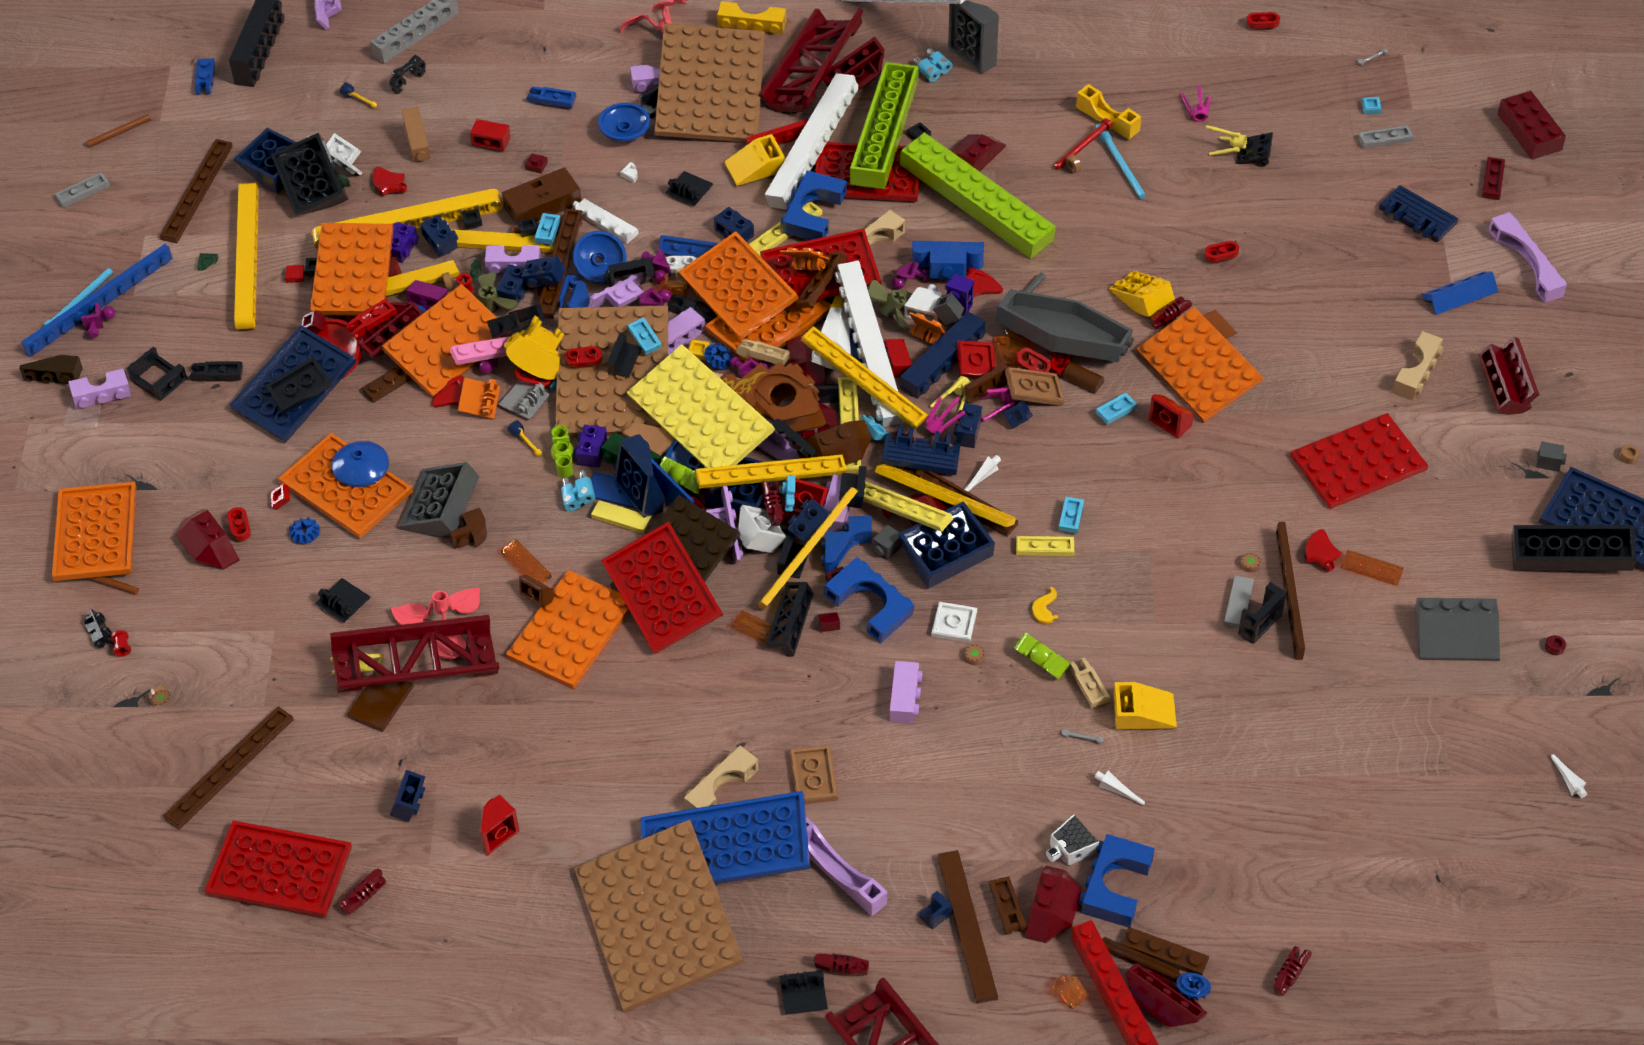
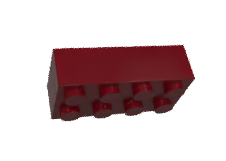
M1532 91L1501 99L1498 116L1531 160L1562 151L1566 135Z

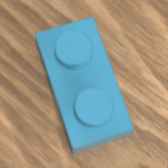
M542 214L535 235V243L553 245L560 223V215Z
M644 317L628 324L629 331L645 355L662 348L661 342Z
M1124 393L1096 408V414L1108 425L1136 410L1137 403L1127 393Z
M1065 497L1058 531L1078 533L1084 506L1083 499Z

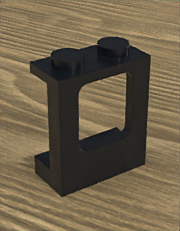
M651 258L608 265L604 274L605 285L609 284V287H612L615 284V277L640 272L643 273L645 283L651 282L654 277Z
M539 303L509 312V315L488 320L487 323L492 338H496L528 328L534 316H537L542 322L546 320Z
M154 346L127 368L130 380L160 401L187 380L184 366L181 364L173 366L158 355ZM155 365L167 374L151 385L140 376Z
M1270 582L1265 589L1262 607L1255 614H1252L1245 608L1242 610L1238 634L1244 640L1255 644L1282 616L1287 592ZM1268 615H1270V616L1260 625V623H1261Z

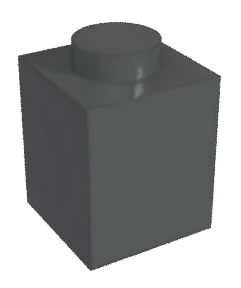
M952 292L938 298L933 308V311L945 325L956 323L960 320L964 307Z
M1541 441L1536 468L1559 472L1561 464L1565 465L1567 454L1563 453L1564 445Z
M887 525L873 538V551L878 556L888 560L902 547V542L898 536L900 532Z

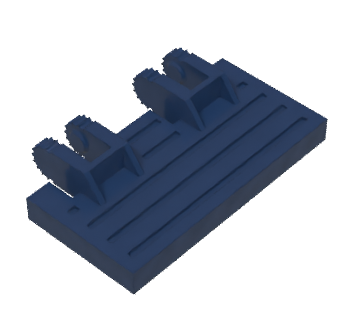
M1401 185L1379 205V209L1386 216L1395 211L1393 215V220L1395 221L1404 216L1402 223L1413 228L1415 233L1425 228L1422 237L1427 238L1433 233L1431 239L1437 243L1458 223L1459 219Z
M898 425L896 440H893L894 434L886 433L882 464L951 475L957 474L960 444L953 443L952 449H949L951 433H947L945 442H940L939 431H935L933 446H930L931 440L915 438V443H912L914 432L912 427L908 430L907 437L901 436L903 428Z

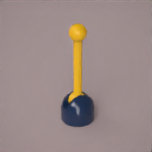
M345 82L341 86V95L345 97L355 96L370 104L372 108L377 107L376 102H371L355 93L354 87L351 84Z
M518 420L512 422L507 429L508 432L514 437L521 436L535 451V455L541 456L542 451L537 449L523 434V425Z

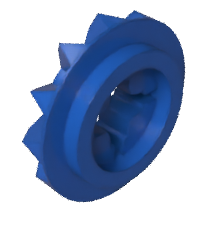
M712 343L710 346H707L704 352L706 361L717 369L728 368L730 360L733 358L731 356L732 352L727 350V346H721V343L717 345Z
M300 517L299 521H293V525L289 526L290 538L299 544L314 541L320 533V527L316 520H311L309 517L307 519ZM302 527L306 528V534L302 531Z
M1184 973L1178 977L1176 982V990L1180 991L1182 996L1187 995L1189 999L1192 997L1198 1001L1200 997L1206 998L1207 994H1210L1211 984L1200 974Z

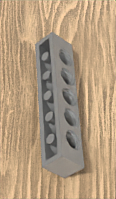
M432 0L370 41L373 56L385 64L459 14L457 0Z

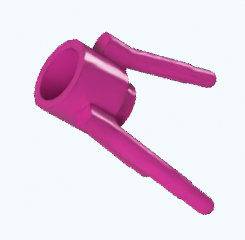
M1198 85V104L1194 106L1193 110L1183 93H1181V97L1189 111L1190 118L1201 122L1209 117L1208 111L1211 96L1207 97L1206 106L1202 104L1201 85Z
M1009 387L986 390L987 393L991 394L980 399L999 396L1001 402L1006 404L984 417L982 421L985 422L1008 407L1015 405L1014 401L1017 400L1012 399Z
M939 397L925 420L927 422L925 427L934 435L935 431H939L941 434L944 429L962 417L965 411H962L943 425V418L960 398L956 397L940 417L935 415L933 418L942 400Z

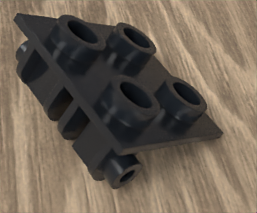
M1273 132L1247 137L1246 148L1240 149V152L1237 153L1236 164L1258 160L1261 166H1266L1269 163L1268 158L1271 152Z
M683 171L677 179H669L668 185L670 187L665 194L695 206L713 186V183Z
M341 578L331 589H320L318 592L320 599L315 604L345 623L371 597Z
M822 970L779 976L785 1015L828 1009Z

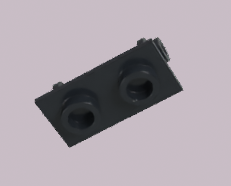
M90 608L91 615L85 617L84 624L91 634L90 637L94 646L101 649L107 642L114 645L111 641L112 632L105 624L106 618L101 612L97 613Z

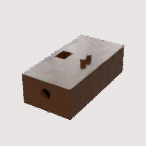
M565 167L502 192L504 208L516 225L517 221L532 217L535 218L536 222L540 221L543 213L555 215L565 211V209L572 208L575 201L579 203L582 201L580 188Z

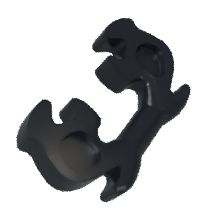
M414 55L401 68L395 69L391 73L393 76L389 81L392 91L397 94L403 91L401 86L403 84L406 85V79L403 78V75L408 70H410L411 75L422 77L426 72L425 61L419 56Z

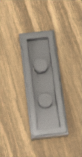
M1408 125L1360 132L1358 134L1363 149L1412 142L1414 138Z
M101 172L55 193V198L65 208L110 187V183Z
M1235 575L1224 626L1239 629L1242 610L1244 608L1248 610L1254 579Z

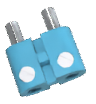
M929 48L927 49V53L930 55L929 60L925 58L921 61L918 57H915L913 61L918 65V71L930 82H934L940 78L941 73L945 75L949 72L953 64L941 52H934Z
M585 470L579 471L580 479L576 480L574 485L569 482L568 478L562 479L563 487L561 488V494L565 510L574 511L581 508L582 503L587 505L595 500L592 480L586 476Z

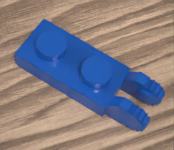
M214 58L197 59L195 78L197 95L201 94V87H205L206 93L211 94L214 84Z
M531 87L529 90L530 94L526 98L531 104L540 103L572 108L576 99V92L548 87Z

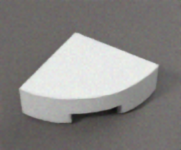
M630 162L620 172V176L635 183L638 178L636 166Z

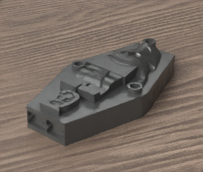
M1010 289L997 307L996 322L1048 349L1050 352L1119 362L1122 356L1125 357L1128 348H1131L1134 338L1131 337L1132 329L1076 300Z

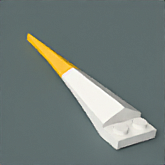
M838 295L833 300L821 332L851 355L849 316L844 310V298ZM812 351L811 362L840 372L819 354Z

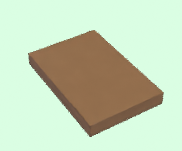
M1011 367L1006 368L1005 374L1012 399L1062 406L1065 402L1057 374Z
M830 745L790 750L795 792L803 791L805 804L837 801L838 793Z

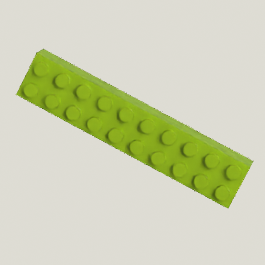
M885 62L850 167V185L885 189L918 85V66Z
M925 132L901 150L900 165L1029 259H1032L1054 241L1055 225Z

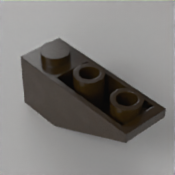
M58 355L20 365L19 369L23 380L69 384L68 381L79 379L83 367L79 356Z

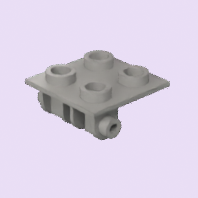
M517 382L498 405L530 420L550 394L544 392L545 387L541 383L530 386Z

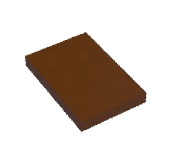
M376 672L373 677H378L382 675ZM408 681L366 686L348 712V718L383 732L414 687L413 683Z

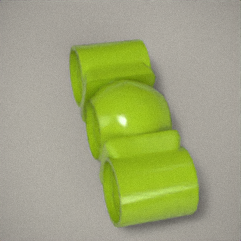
M557 425L551 431L553 441L551 456L556 463L557 475L565 479L570 478L574 473L572 461L574 448L570 443L567 427Z
M664 456L659 466L678 485L698 494L700 489L698 488L695 471Z
M1026 632L1023 633L1014 646V649L1057 679L1061 678L1070 665V662Z

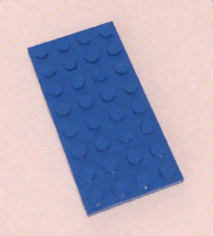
M803 791L641 817L642 839L691 820L715 884L810 869Z

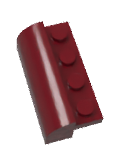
M1513 337L1501 348L1493 344L1488 345L1478 356L1497 410L1508 415L1521 414L1532 408L1530 403L1540 394L1519 338Z

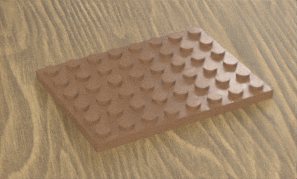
M664 23L655 135L746 142V137L758 134L760 96L758 95L761 92L765 31Z
M668 306L559 308L558 328L564 333V336L558 344L560 364L557 372L556 426L563 425L567 427L569 437L578 436L579 432H582L584 424L606 427L607 436H611L614 432L622 435L623 430L626 427H630L634 422L662 428L626 392L668 356ZM644 317L661 342L662 348L648 355H645L641 349L629 378L608 373L607 361L619 333L627 336V343L639 346L629 331L628 324ZM596 346L602 352L601 362L594 366L572 368L565 361V353L572 348Z
M691 820L574 867L624 1012H628L744 963Z

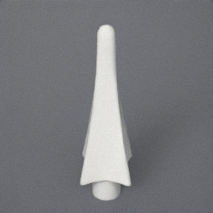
M995 455L991 459L988 456L980 470L964 490L969 492L982 480L999 470L997 464L1001 461V458Z
M1552 754L1551 759L1560 771L1571 795L1578 794L1580 798L1586 797L1587 792L1584 790L1586 782Z
M1100 771L1096 773L1094 778L1101 782L1100 788L1117 793L1140 805L1145 804L1141 798L1124 786L1109 771L1106 774Z

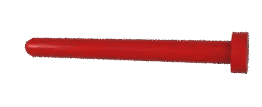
M1104 118L1098 128L1055 163V169L1063 167L1068 156L1072 154L1077 155L1102 132L1110 130L1113 127L1112 122Z

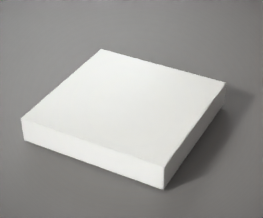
M939 602L931 637L970 643L977 608Z

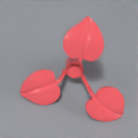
M664 0L658 2L652 7V11L661 9L663 19L658 21L659 25L648 15L640 14L626 20L620 28V33L626 27L647 19L663 35L664 23L672 24L668 6L678 3L686 4L687 0Z
M476 587L459 591L449 597L445 591H436L432 594V601L429 602L428 610L422 604L410 603L400 607H392V614L400 625L423 622V619L429 617L432 608L436 613L442 614V620H446L445 613L449 608L451 610L456 609L460 614H469L476 611L480 605V588ZM446 636L466 650V642L462 636ZM436 640L439 657L446 659L461 657Z

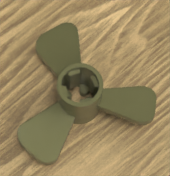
M495 272L481 276L479 279L481 288L478 291L479 296L476 298L488 310L494 312L500 306L505 310L511 311L518 306L516 300L497 297V290L494 287L496 281Z
M873 280L868 286L870 299L881 302L879 304L880 311L886 317H893L895 315L898 325L906 330L908 325L900 309L906 304L912 294L904 289L893 290L889 294L878 281Z

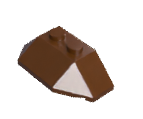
M865 420L849 421L814 434L805 441L817 451L815 457L843 455L845 465L863 459L872 436ZM798 445L795 446L800 459L812 458L810 455L808 457H805L799 451L801 447H799Z

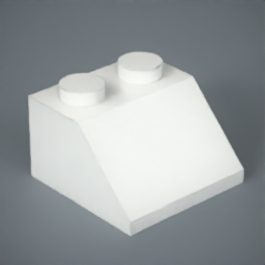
M746 505L741 506L738 531L741 534L739 537L742 540L743 546L747 549L774 553L786 538L781 527L771 524L765 509Z

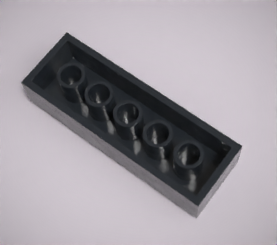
M255 0L229 58L235 85L254 87L256 82L259 81L260 72L265 67L266 58L269 57L270 49L275 44L276 35H279L280 26L285 20L280 0Z
M1634 525L1513 526L1511 535L1513 570H1634L1636 563Z

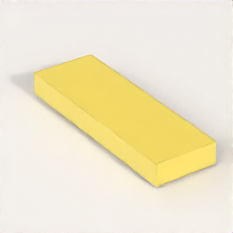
M600 500L591 514L592 519L641 534H645L652 521L651 516L643 518L639 512Z
M1016 536V555L1074 556V537Z

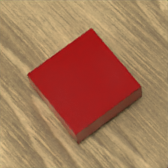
M286 265V283L304 282V265Z
M282 484L271 492L272 508L276 510L290 501L289 486L286 484Z

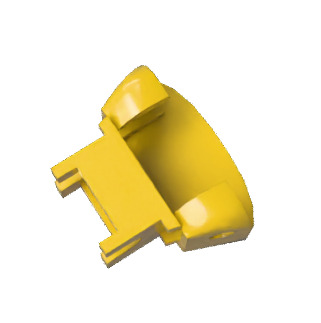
M534 316L526 331L522 330L520 333L517 331L505 342L506 354L515 365L539 378L555 379L557 378L560 364V356L556 348L564 333L559 328H556L554 333L540 326L542 321L537 316Z

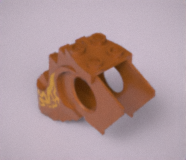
M779 362L768 370L760 363L740 380L736 379L734 373L723 374L720 377L722 381L760 415H765L772 422L778 418L795 432L823 427L826 424L818 400H820L817 395L819 390L809 375L805 377L802 374L803 370L798 364L793 366L790 363L785 367ZM795 397L787 406H779L783 399Z

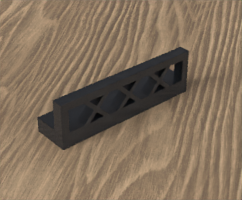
M786 582L766 642L768 648H782L786 656L795 655L814 595L808 582ZM790 589H798L796 593L791 596L789 595ZM792 602L793 606L784 611V607ZM787 618V623L779 627V623ZM782 633V640L774 641V638Z

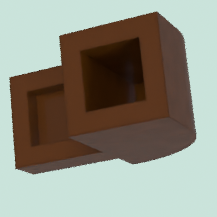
M479 507L462 514L464 527L450 532L454 549L466 546L472 542L476 548L485 541L487 537L486 521Z

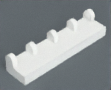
M583 199L580 203L577 201L573 203V209L583 211L582 219L603 231L615 235L626 244L639 234L638 229L586 199Z

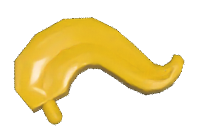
M1049 587L1050 593L1039 597L1033 602V616L1041 624L1047 625L1053 623V619H1058L1057 615L1052 616V613L1046 608L1047 605L1057 598V592L1053 587Z

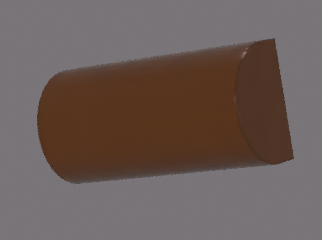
M1073 362L1067 365L1063 374L1064 380L1093 394L1104 383L1103 376Z
M528 575L519 576L520 595L541 607L547 606L553 601L554 591L552 588Z

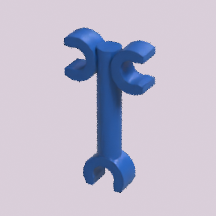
M566 275L558 303L560 308H564L563 300L569 284L571 288L576 287L578 280L581 281L580 275Z

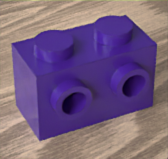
M396 222L393 231L390 260L403 264L406 257H409L411 249L419 240L416 227Z
M954 274L951 280H947L945 290H947V294L952 292L964 307L961 314L964 316L973 306L974 280Z
M584 424L582 432H579L578 435L579 444L574 449L577 465L600 468L602 461L601 447L607 441L606 427Z

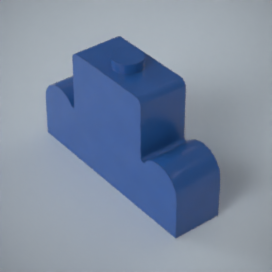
M912 241V261L919 263L918 268L930 267V278L951 279L954 274L966 277V267L975 269L983 267L984 242Z

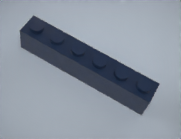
M967 312L900 376V388L917 399L922 394H925L933 383L938 382L940 377L945 372H948L952 365L958 361L956 345L958 341L977 342L984 337L986 333L985 321Z

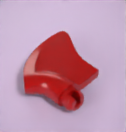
M379 166L375 167L373 184L381 196L389 193H405L407 191V185L403 183L405 174L393 173Z
M975 268L967 269L966 278L974 280L973 298L982 294H1001L1003 292L1002 286L987 273Z
M456 376L447 382L446 386L435 395L432 401L434 408L459 405L464 376Z
M1324 529L1318 530L1309 538L1304 553L1306 563H1315L1329 572L1335 568L1334 561L1342 555V552L1330 542Z

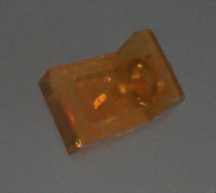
M665 273V280H661L662 289L669 290L671 296L677 294L687 297L686 280L669 281L668 273Z
M1075 974L1060 976L1055 980L1056 984L1052 987L1054 992L1058 991L1070 1009H1074L1089 997V994Z

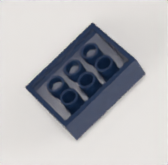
M964 501L945 510V512L952 514L953 520L942 532L919 523L898 534L918 576L928 589L992 557L994 554L995 542Z

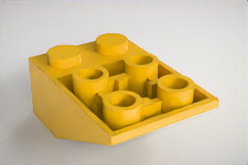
M771 134L755 139L724 161V164L736 186L776 175L785 161V156Z
M1138 271L1130 272L1128 276L1116 281L1114 285L1109 287V290L1133 311L1146 317L1152 316L1159 309L1175 300L1170 281Z
M1115 682L1113 702L1116 729H1177L1173 693L1137 682Z

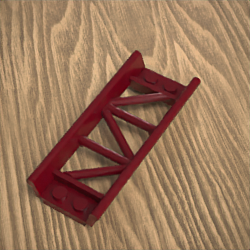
M818 8L814 9L758 95L760 99L765 101L768 108L783 112H804L805 109H808L816 96L815 91L850 36L855 35L863 23L861 19L862 9H857L851 20H826ZM833 36H840L835 45H815ZM809 51L830 53L823 62ZM804 55L817 66H796L801 56ZM792 73H812L783 86L788 76ZM810 82L807 88H796Z
M489 615L330 633L332 660L338 693L363 690V687L466 674H473L474 676L498 674L499 662H496L491 639ZM466 634L469 652L446 636ZM419 640L401 670L396 642ZM436 640L471 663V665L441 669ZM428 642L433 670L410 673ZM388 643L393 673L357 647ZM359 659L382 676L362 678Z
M884 977L878 981L875 992L835 1017L830 1011L825 1015L827 1021L847 1045H858L852 1037L873 1023L874 1026L868 1045H877L884 1018L890 1012L895 1015L909 1033L893 1045H909L912 1042H916L918 1045H939Z

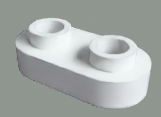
M694 256L666 257L668 265H670L671 274H675L674 270L687 266L697 259Z

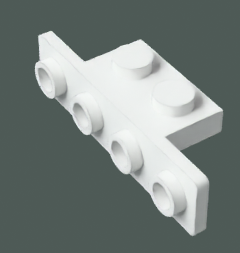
M334 133L326 144L331 157L335 158L333 161L341 167L343 164L347 166L345 169L354 175L356 172L361 176L362 172L352 165L361 151Z

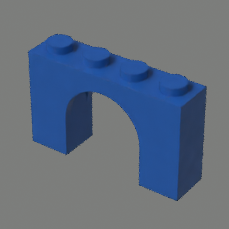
M807 170L804 177L800 179L798 190L795 189L793 201L789 202L786 215L782 216L781 225H783V233L807 240L826 237L829 232V219L808 214L802 208L805 204L814 200H823L841 205L847 193V181Z
M856 557L825 584L823 595L838 607L857 591L865 590L877 594L882 599L884 608L868 622L866 632L879 643H882L912 616L915 605L909 598L899 593L895 586L887 583L881 574L874 572L865 561H861Z
M1106 834L1104 841L1100 840L1097 853H1100L1099 857L1094 858L1091 870H1094L1092 876L1088 875L1085 887L1088 888L1087 892H1082L1079 904L1082 905V914L1125 927H1131L1138 900L1110 891L1102 879L1108 872L1115 869H1126L1148 876L1155 848Z

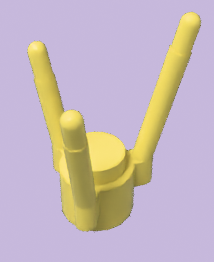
M1208 125L1205 126L1206 129L1231 135V137L1220 136L1219 139L1230 141V145L1233 146V148L1210 152V156L1240 152V149L1246 148V135Z
M964 376L959 377L939 397L943 399L952 392L956 395H964L959 410H962L964 403H966L964 386L971 383L970 380ZM937 399L930 404V408L934 407Z

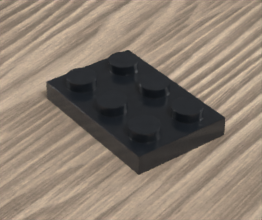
M314 357L266 385L284 415L332 386Z

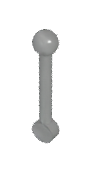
M1383 48L1381 52L1366 59H1359L1358 65L1363 66L1365 62L1382 54L1386 55L1388 50Z
M1068 729L1062 730L1064 738L1072 736L1096 741L1098 744L1104 741L1101 736L1092 737L1072 733Z

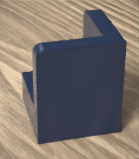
M1020 401L1003 413L1012 429L1033 416L1025 401Z
M936 891L931 895V904L919 913V917L929 927L934 929L951 915L952 904L939 891Z

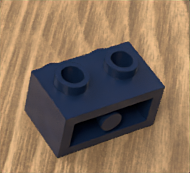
M727 207L714 217V230L725 238L735 231L746 242L754 237V224L741 216L738 211Z
M439 215L420 223L422 236L439 257L458 248L456 232L454 230L451 231L445 219L442 220Z
M557 256L527 260L521 277L529 288L560 284L566 267Z
M508 265L496 288L497 297L516 300L518 304L520 300L524 299L528 285L521 277L524 270L523 267Z
M964 403L963 409L959 410L958 414L962 411H965V414L957 420L959 424H955L954 435H957L956 444L975 449L982 421V406Z
M814 498L810 501L806 499L800 506V509H802L798 516L794 514L788 521V524H790L788 530L804 543H807L830 514V511Z
M409 770L405 771L390 816L409 822L412 815H417L420 804L417 802L418 798L422 799L425 787L422 786L426 776Z

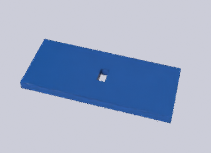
M651 458L653 475L665 496V501L671 505L676 497L680 495L694 504V500Z
M594 472L591 480L595 499L636 509L627 497L620 493L621 490L614 483L615 476Z

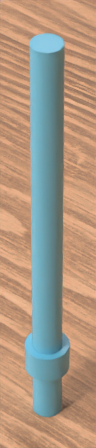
M1098 123L1095 127L1098 128L1101 123ZM1105 130L1100 134V139L1109 148L1138 197L1143 199L1146 194L1112 142L1110 133Z
M110 268L106 269L51 320H47L43 327L89 296L113 274V271Z

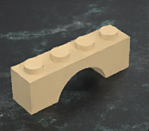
M891 210L882 214L879 219L869 224L865 229L869 245L880 240L894 242L905 233L906 220Z
M1424 331L1421 332L1413 352V356L1419 360L1420 364L1413 368L1401 369L1395 380L1393 393L1414 400L1416 394L1420 395L1424 386L1422 384L1423 381L1427 382L1431 372L1429 370L1435 368L1437 363L1436 357L1442 355L1444 349L1441 346L1443 338Z
M742 746L732 750L722 763H718L708 776H704L694 789H690L685 794V809L717 805L714 795L716 790L722 784L730 781L746 783L759 770L758 759Z

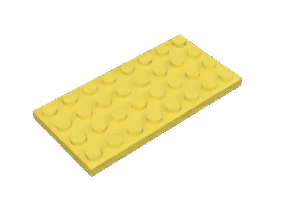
M682 344L626 392L636 404L706 468L737 465L775 431L772 424Z

